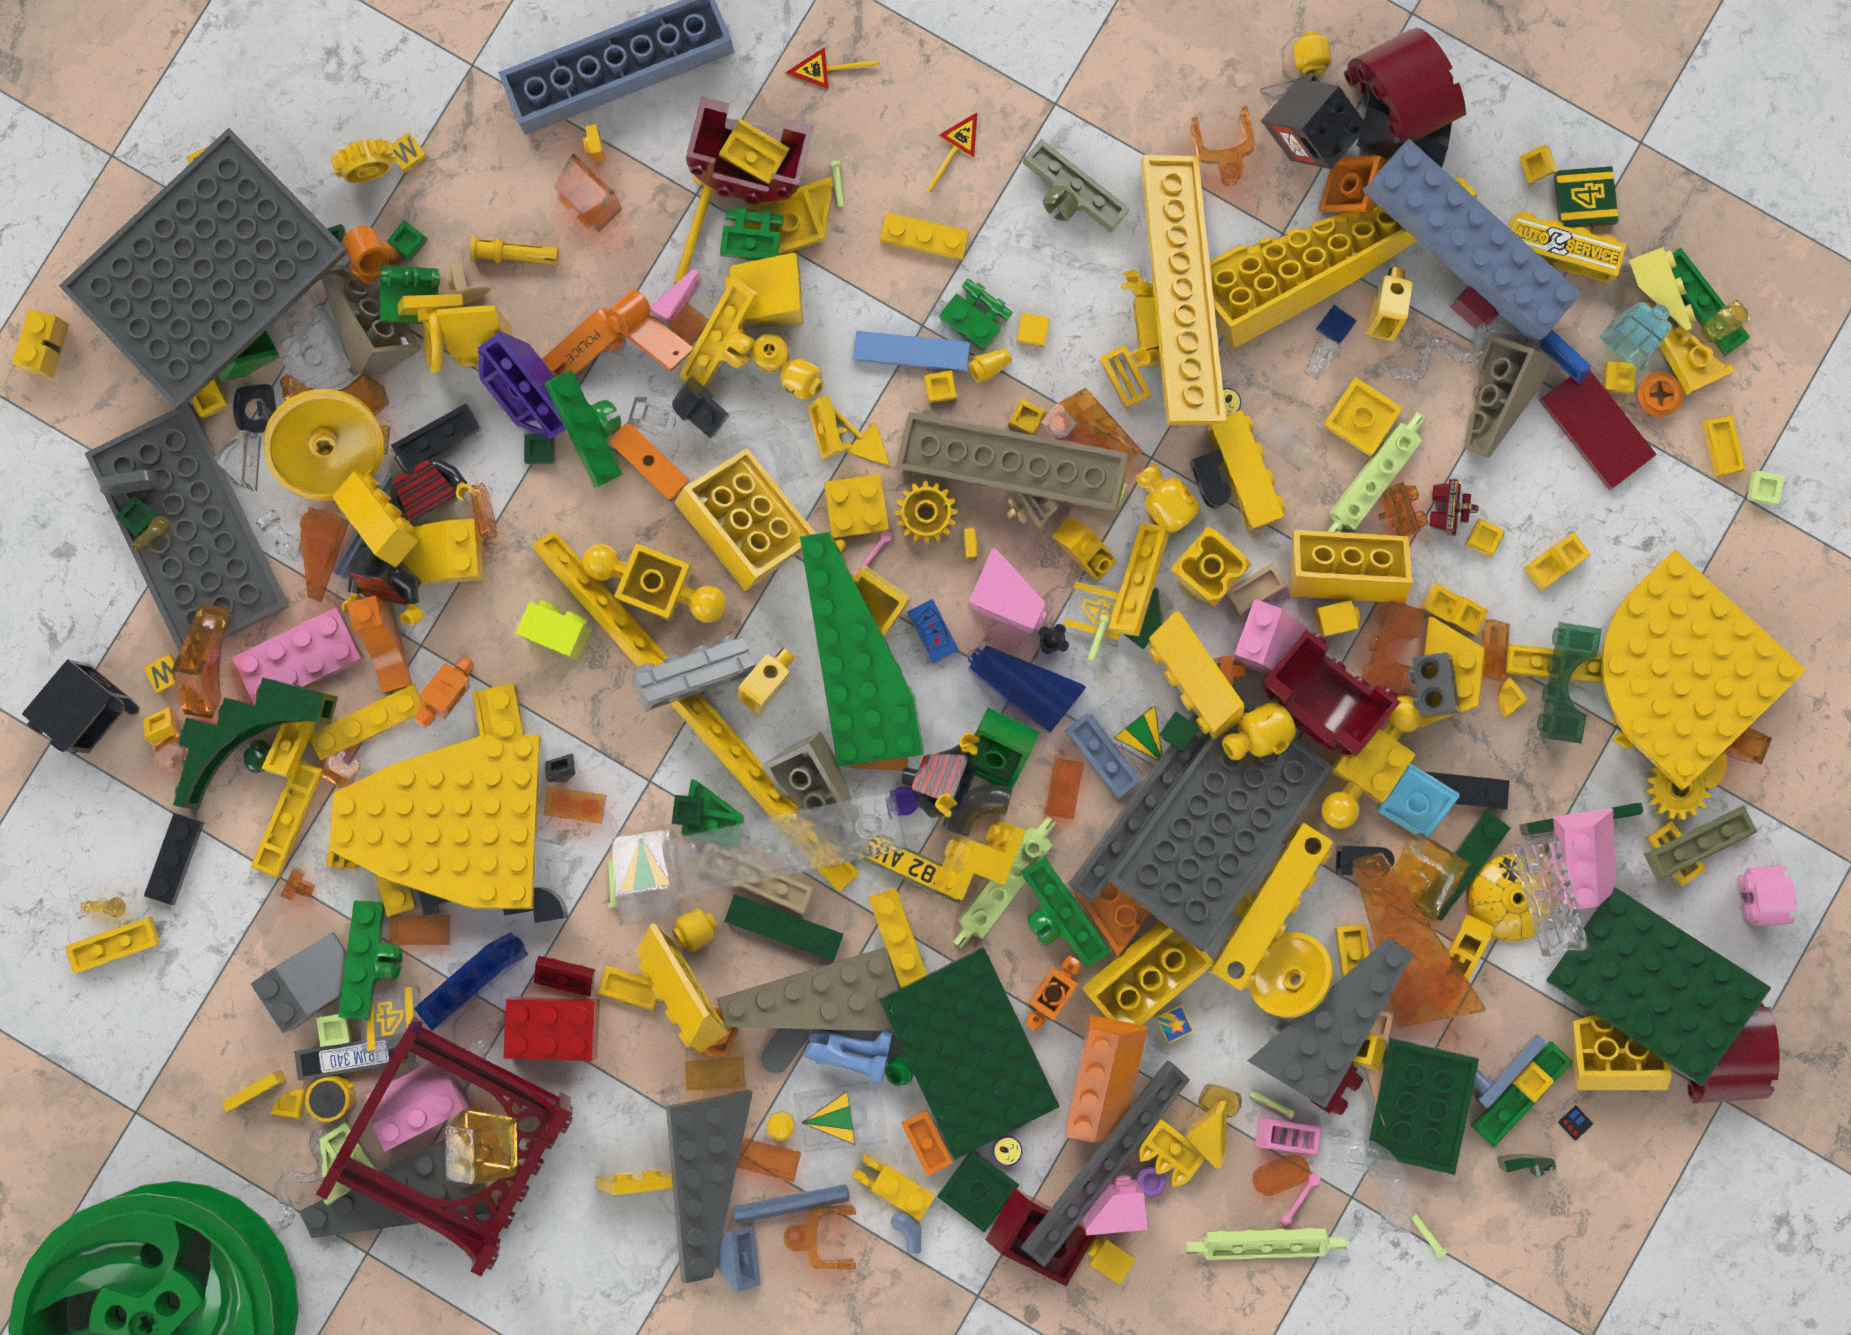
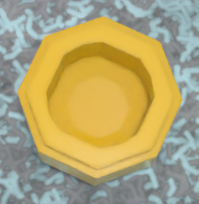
M784 1111L772 1114L766 1124L769 1137L779 1142L789 1139L796 1127L793 1116Z

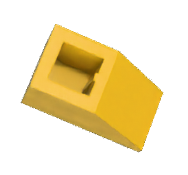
M1071 515L1051 536L1060 548L1097 582L1117 562L1091 528Z

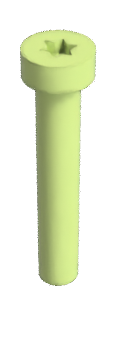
M831 161L829 165L833 171L837 208H843L844 201L839 170L841 162Z
M1104 615L1100 616L1101 622L1087 660L1093 662L1107 624L1111 622V618Z
M615 860L608 861L610 893L608 908L620 907V902H617Z
M1251 1090L1249 1097L1287 1115L1286 1118L1292 1120L1296 1109L1292 1107L1289 1109L1254 1090Z
M1417 1214L1412 1215L1410 1218L1436 1251L1435 1255L1439 1259L1447 1254L1448 1251L1445 1247L1442 1248L1419 1216Z

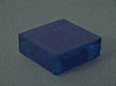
M1334 304L1316 330L1337 345H1340L1357 320Z

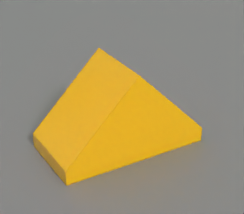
M1220 1101L1193 1123L1186 1135V1138L1215 1168L1220 1169L1227 1156V1101Z

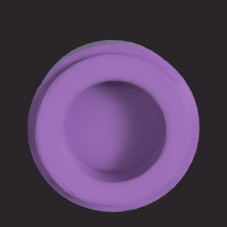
M1145 1166L1136 1175V1181L1145 1196H1157L1165 1189V1175L1157 1174L1156 1166Z

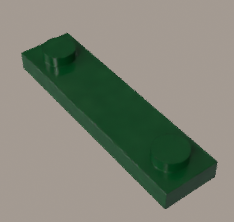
M1485 810L1416 903L1442 921L1511 828L1491 812Z

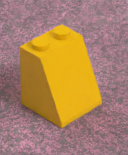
M797 253L730 266V275H725L726 288L731 279L736 278L759 294L743 322L742 328L804 324L800 267Z

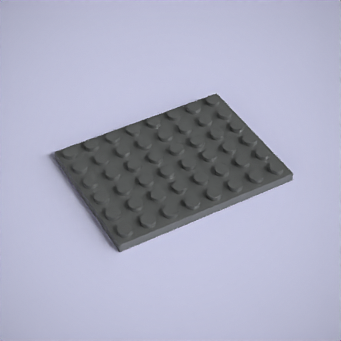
M228 128L65 279L59 287L171 405L180 411L349 251L245 143Z

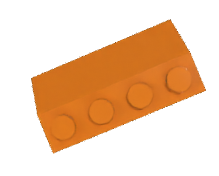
M1094 1015L1089 1016L1066 1117L1065 1137L1093 1143L1103 1141L1128 1111L1147 1036V1026Z

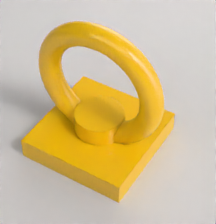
M462 294L403 296L397 304L398 316L418 315V322H423L425 356L428 369L433 374L440 373L443 367V337L436 309L461 308L463 306Z

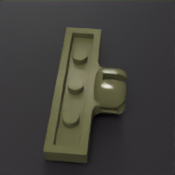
M1042 139L1023 160L1025 166L1051 186V189L1043 199V205L1049 214L1060 205L1058 208L1060 211L1054 217L1059 221H1068L1076 211L1081 210L1111 233L1130 210L1128 206Z

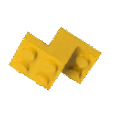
M995 820V823L988 829L986 845L955 834L954 838L946 846V858L943 865L935 873L934 889L963 901L973 873L1005 885L1026 830Z

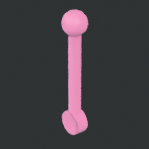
M883 531L881 533L880 541L862 566L866 565L868 567L882 546L891 541L890 532ZM857 570L852 573V577H854Z
M1311 1173L1308 1176V1184L1289 1213L1281 1218L1282 1226L1289 1227L1292 1224V1217L1312 1187L1320 1183L1319 1175Z

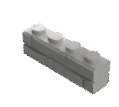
M727 636L720 639L716 646L707 648V645H701L692 649L690 655L681 657L680 654H675L664 659V664L654 667L653 663H649L637 668V673L632 678V685L638 695L643 711L646 712L747 677L755 668V663L744 638L734 639L733 636Z

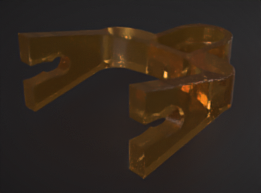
M1247 106L1241 107V115L1239 116L1246 141L1228 149L1211 150L1205 148L1198 118L1194 117L1191 119L1190 133L1199 161L1204 164H1218L1221 181L1226 186H1231V182H1233V185L1237 184L1244 170L1242 158L1249 156L1255 148V139Z
M854 1205L815 1206L808 1214L807 1225H790L784 1231L783 1241L786 1247L792 1251H807L808 1260L813 1268L856 1269V1263L853 1258L822 1260L817 1250V1228L821 1217L825 1214L856 1215ZM798 1232L800 1236L797 1240H790L791 1233Z

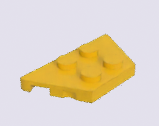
M830 176L801 186L795 194L787 199L744 206L747 208V211L763 213V210L773 211V214L784 215L783 226L772 225L770 231L781 233L778 256L826 240L833 180ZM746 222L745 228L761 230V224Z
M1429 617L1424 656L1444 652L1451 654L1454 663L1460 711L1467 712L1480 707L1486 649L1434 617ZM1433 664L1426 668L1425 677L1427 679L1434 678L1437 675V665ZM1440 693L1433 694L1429 699L1430 707H1438L1442 702V695ZM1457 714L1432 718L1423 717V721L1418 728L1428 727L1432 723L1449 719Z

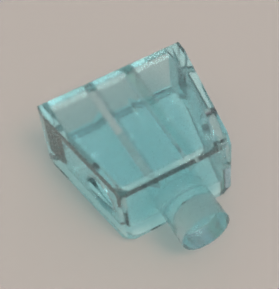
M1638 302L1615 317L1599 338L1640 371H1643L1673 328L1672 324L1666 320L1670 315L1669 310L1661 304L1651 308L1645 302Z

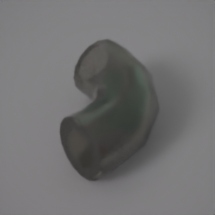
M984 784L969 789L959 817L945 816L941 829L969 836L974 821L981 815L994 813L1005 816L1010 803L1012 788L1002 785Z

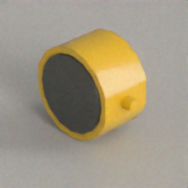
M330 1075L316 1080L306 1093V1112L322 1122H331L344 1117L352 1110L355 1104L356 1093L354 1083L340 1075Z

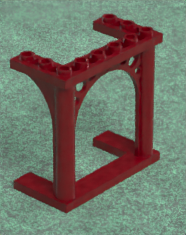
M413 1017L315 1195L327 1200L336 1182L440 1233L460 1247L471 1258L472 1266L470 1272L482 1277L485 1269L491 1271L499 1256L498 1251L501 1239L498 1238V1235L502 1228H509L516 1214L512 1211L516 1202L522 1203L530 1188L526 1183L531 1174L537 1176L544 1163V1159L540 1157L545 1148L551 1149L560 1132L565 1134L572 1122L573 1117L571 1116L573 1112L571 1111L573 1107L571 1106V1097L562 1092L557 1096L422 1027L424 1022ZM408 1051L489 1092L498 1100L508 1115L513 1137L509 1160L499 1177L490 1186L475 1195L462 1199L431 1197L350 1157ZM516 1103L520 1109L522 1105L528 1109H524L516 1114L513 1112L512 1107ZM529 1116L538 1118L540 1124L535 1130L523 1132L518 1128V1124L523 1118ZM535 1138L525 1145L527 1149L523 1150L519 1147L522 1139ZM523 1159L521 1164L516 1160ZM509 1167H514L516 1173L509 1174L507 1170ZM506 1180L511 1181L509 1187L506 1183ZM495 1190H499L502 1193V1196L498 1195L497 1209L495 1202L490 1197ZM477 1201L486 1202L490 1208V1216L485 1221L479 1220L474 1214L473 1207ZM460 1206L467 1207L466 1214L468 1219L462 1217L464 1213H458L456 1209Z

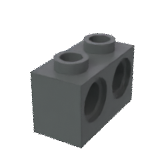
M1444 652L1412 658L1413 666H1409V675L1411 682L1416 683L1417 694L1413 695L1414 707L1420 711V715L1424 718H1432L1461 713L1452 655ZM1433 664L1437 665V675L1434 678L1427 679L1425 677L1426 668ZM1435 693H1440L1442 695L1441 704L1435 708L1430 707V697Z

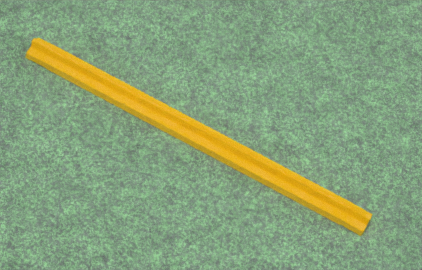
M556 531L551 532L534 543L532 547L638 668L649 663H653L654 667L664 664V659L667 658L664 652L600 581L590 578L585 573L582 560L568 547ZM700 693L670 703L838 892L843 890L860 874L840 853L841 851L818 830L817 824L806 814L803 816L797 810L798 806L786 795L783 797L775 789L761 761Z

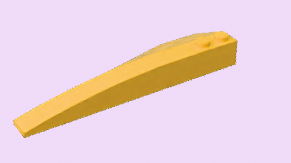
M1461 176L1454 178L1472 196L1477 198V193ZM1376 206L1369 212H1346L1312 223V227L1304 230H1298V228L1286 231L1287 235L1272 240L1269 236L1260 239L1259 244L1247 248L1245 244L1237 246L1210 260L1216 327L1231 347L1235 349L1328 298L1379 267L1418 240L1380 206Z

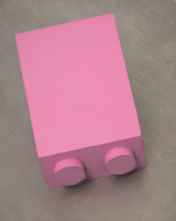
M992 548L971 595L968 608L1029 635L1032 634L1034 629L1039 631L1047 615V611L1042 610L1045 602L999 551Z
M1254 599L1234 654L1233 664L1245 665V668L1268 676L1305 630H1307V627L1284 609Z

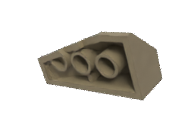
M346 265L334 266L321 278L346 353L360 376L385 373L419 352L421 347L405 323L380 322V303L376 302L368 294L369 288Z
M1490 334L1478 361L1477 371L1480 372L1478 387H1474L1475 407L1474 412L1469 417L1465 449L1488 458L1491 457L1541 387L1553 358L1536 349Z
M821 731L796 742L762 765L775 789L783 797L786 795L798 806L797 810L803 816L806 814L816 823L818 830L843 854L868 842L841 770L837 767L835 755Z

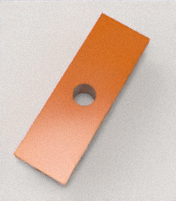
M627 421L608 440L670 502L690 482L630 422ZM648 458L654 459V463L651 466L645 465V461Z

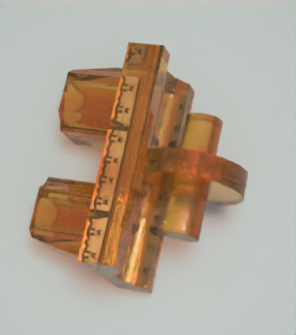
M1401 482L1383 492L1385 501H1382L1385 512L1379 514L1378 517L1380 521L1388 519L1391 529L1395 528L1397 536L1413 535L1421 531L1420 528L1428 524L1426 513L1422 510L1414 512L1411 502L1418 500L1419 497L1415 485L1405 486L1404 482Z

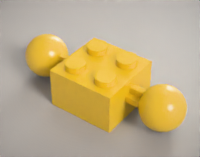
M637 543L634 546L628 563L620 561L617 552L606 544L593 545L583 555L582 566L590 578L604 581L614 576L621 579L614 598L622 603L671 622L679 603L690 606L693 616L702 622L717 621L725 613L727 603L721 590L714 586H702L696 590L687 587L693 571L692 566L688 563Z
M1399 696L1397 698L1401 703L1387 719L1388 724L1383 731L1379 729L1357 757H1344L1340 753L1333 763L1334 767L1330 772L1348 784L1342 792L1330 794L1322 804V816L1331 827L1345 829L1357 821L1359 816L1357 801L1362 794L1376 803H1383L1416 755L1398 742L1402 733L1416 730L1423 721L1420 711L1414 707L1413 697Z

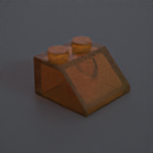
M573 153L554 185L559 194L556 198L567 210L572 207L579 214L576 218L587 229L592 226L599 233L622 210V207L615 192Z

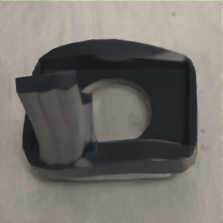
M258 384L238 388L233 401V414L237 428L244 434L265 432L269 419L276 411L273 386ZM253 399L263 400L257 401L258 416L261 418L258 420L248 418L245 412L246 405Z

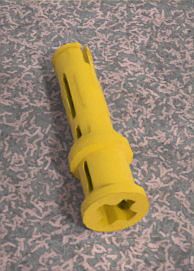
M472 236L471 261L476 262L477 259L494 260L495 263L501 264L504 260L554 265H558L559 253H557L559 252V247L506 243L502 238H496V240L479 239L478 236Z

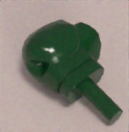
M255 740L244 751V763L251 773L265 771L262 769V766L271 746H268L263 740Z

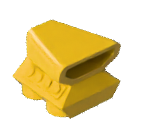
M1207 527L1170 570L1178 578V585L1198 602L1202 600L1214 608L1252 564L1245 555L1221 534Z

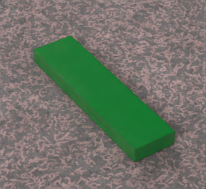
M1680 247L1672 253L1677 266L1671 269L1675 279L1681 277L1686 294L1681 295L1685 306L1691 304L1698 323L1722 354L1726 356L1748 340L1750 336Z
M1548 1041L1532 1059L1554 1080L1553 1084L1573 1063L1552 1041ZM1511 1083L1470 1126L1492 1147H1495L1535 1103Z

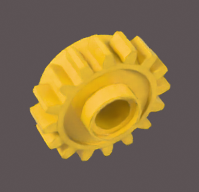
M369 138L368 140H359L348 144L346 149L337 150L338 154L332 155V160H330L334 173L338 178L343 177L348 183H364L377 179L389 172L392 167L391 163L395 162L394 158L396 156L389 140L383 141L382 138L373 141L372 138Z
M924 481L923 487L919 488L914 483L912 484L913 491L909 493L904 490L902 492L905 498L904 501L897 500L896 505L901 510L895 511V517L902 518L897 523V527L906 528L903 533L905 538L911 534L914 535L913 543L917 544L920 538L924 539L925 545H929L930 538H934L937 543H940V534L948 537L950 532L947 527H955L956 522L951 519V517L958 515V510L951 509V506L955 504V499H947L949 490L945 489L941 492L938 483H935L933 487H928L927 481ZM922 507H930L934 511V516L924 520L919 517L918 511Z
M1656 767L1649 769L1653 775L1651 778H1645L1644 781L1649 783V788L1645 789L1644 793L1650 794L1651 799L1647 803L1657 806L1655 811L1657 814H1662L1666 811V818L1673 819L1677 813L1679 820H1685L1686 812L1690 816H1697L1696 807L1700 809L1707 807L1702 801L1703 798H1711L1712 796L1710 793L1705 792V788L1712 786V782H1704L1703 778L1708 775L1707 771H1703L1677 796L1672 791L1673 782L1660 769Z

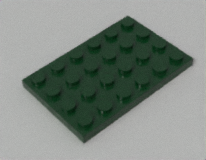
M1615 886L1613 893L1600 904L1546 979L1547 983L1700 1086L1704 1085L1771 990L1770 986Z
M984 947L878 998L954 1160L1060 1107Z

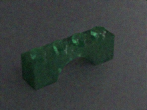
M1559 622L1558 628L1554 629L1552 634V644L1555 645L1553 656L1549 657L1547 663V672L1550 675L1548 685L1544 686L1542 692V701L1545 702L1544 709L1537 720V729L1540 731V736L1552 740L1582 744L1587 715L1578 710L1572 703L1568 690L1569 680L1573 671L1581 663L1597 658L1602 628Z

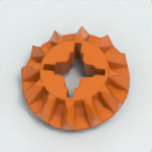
M1652 373L1646 376L1638 385L1636 397L1640 403L1639 408L1644 409L1648 416L1662 418L1672 415L1680 408L1683 402V388L1679 381L1669 373ZM1657 387L1661 393L1670 395L1663 398L1661 404L1656 397L1649 396L1657 391Z

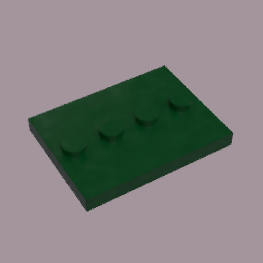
M1390 1037L1366 1154L1455 1175L1479 1058Z

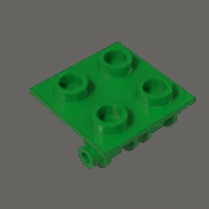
M380 265V322L423 324V322H418V315L398 316L397 304L403 296L438 295V286H440L439 269Z

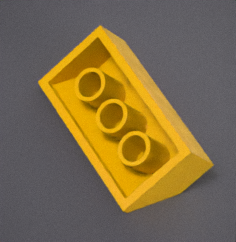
M1293 530L1289 566L1290 597L1406 603L1413 584L1408 536Z
M1176 611L1149 637L1150 648L1148 653L1155 664H1162L1166 670L1163 674L1170 686H1177L1182 693L1180 699L1188 711L1193 709L1198 716L1196 722L1204 734L1209 732L1214 740L1239 724V720L1244 715V703L1181 613Z
M1159 921L1086 983L1082 990L1106 1018L1143 1025L1209 969L1214 962L1205 951H1199Z
M655 923L650 925L636 952L642 962L638 967L646 979L651 978L654 986L651 989L660 1002L664 1000L668 1008L664 1011L672 1024H678L681 1032L678 1033V1036L687 1048L692 1046L701 1053L726 1036L729 1031L677 944Z

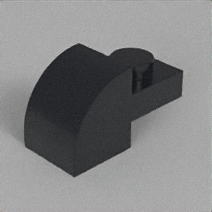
M694 377L687 379L672 400V407L683 421L690 420L709 438L715 437L730 416L711 399L714 395Z
M544 887L534 888L533 909H503L504 916L533 911L535 923L568 918L566 904L560 895Z

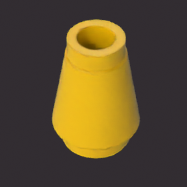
M1004 347L974 356L972 361L968 362V369L977 383L982 381L986 383L1011 364L1012 357Z

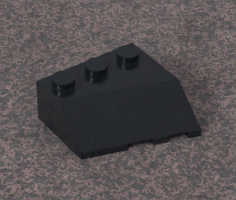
M1369 85L1365 93L1361 115L1368 127L1357 139V146L1388 161L1404 143L1398 137L1395 138L1388 128V122L1390 121L1389 107L1382 99L1378 100ZM1452 122L1413 142L1441 168L1449 146Z

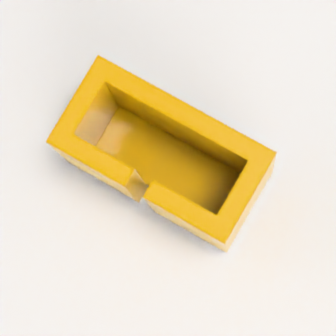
M28 309L12 364L25 371L53 378L60 353L45 346L44 342L46 340L52 345L62 348L69 324L55 315Z

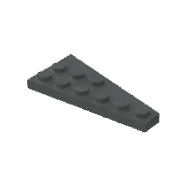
M1389 938L1386 939L1332 986L1325 999L1315 1009L1293 1020L1247 1061L1326 1108L1415 953Z
M750 1090L666 1106L681 1281L685 1284L714 1277L753 1094Z
M462 1131L380 1171L426 1195L439 1199H462L475 1195L487 1188V1184ZM351 1190L329 1206L322 1199L299 1211L311 1238L418 1224V1222L354 1190ZM477 1201L474 1204L473 1210L475 1215L490 1213V1208L486 1202ZM460 1206L456 1209V1212L464 1213L462 1217H467V1207Z

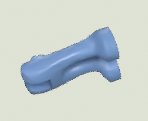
M813 1029L809 1036V1041L812 1044L807 1045L805 1056L817 1064L843 1067L864 1074L871 1081L882 1084L893 1032L883 1031L875 1041H865L831 1030ZM845 1052H850V1053L857 1054V1055H860V1056H863V1057L853 1056V1055H850V1054L845 1053Z

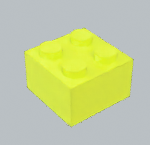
M539 600L538 604L529 601L516 634L579 661L592 632V629L586 626L587 620L569 611H566L565 616L559 614L561 609L543 600Z

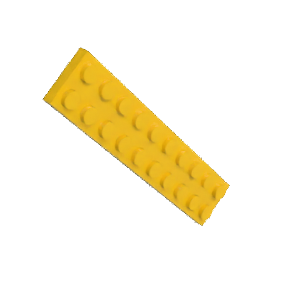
M1143 155L1141 171L1166 424L1224 425L1226 422L1199 158L1198 156Z

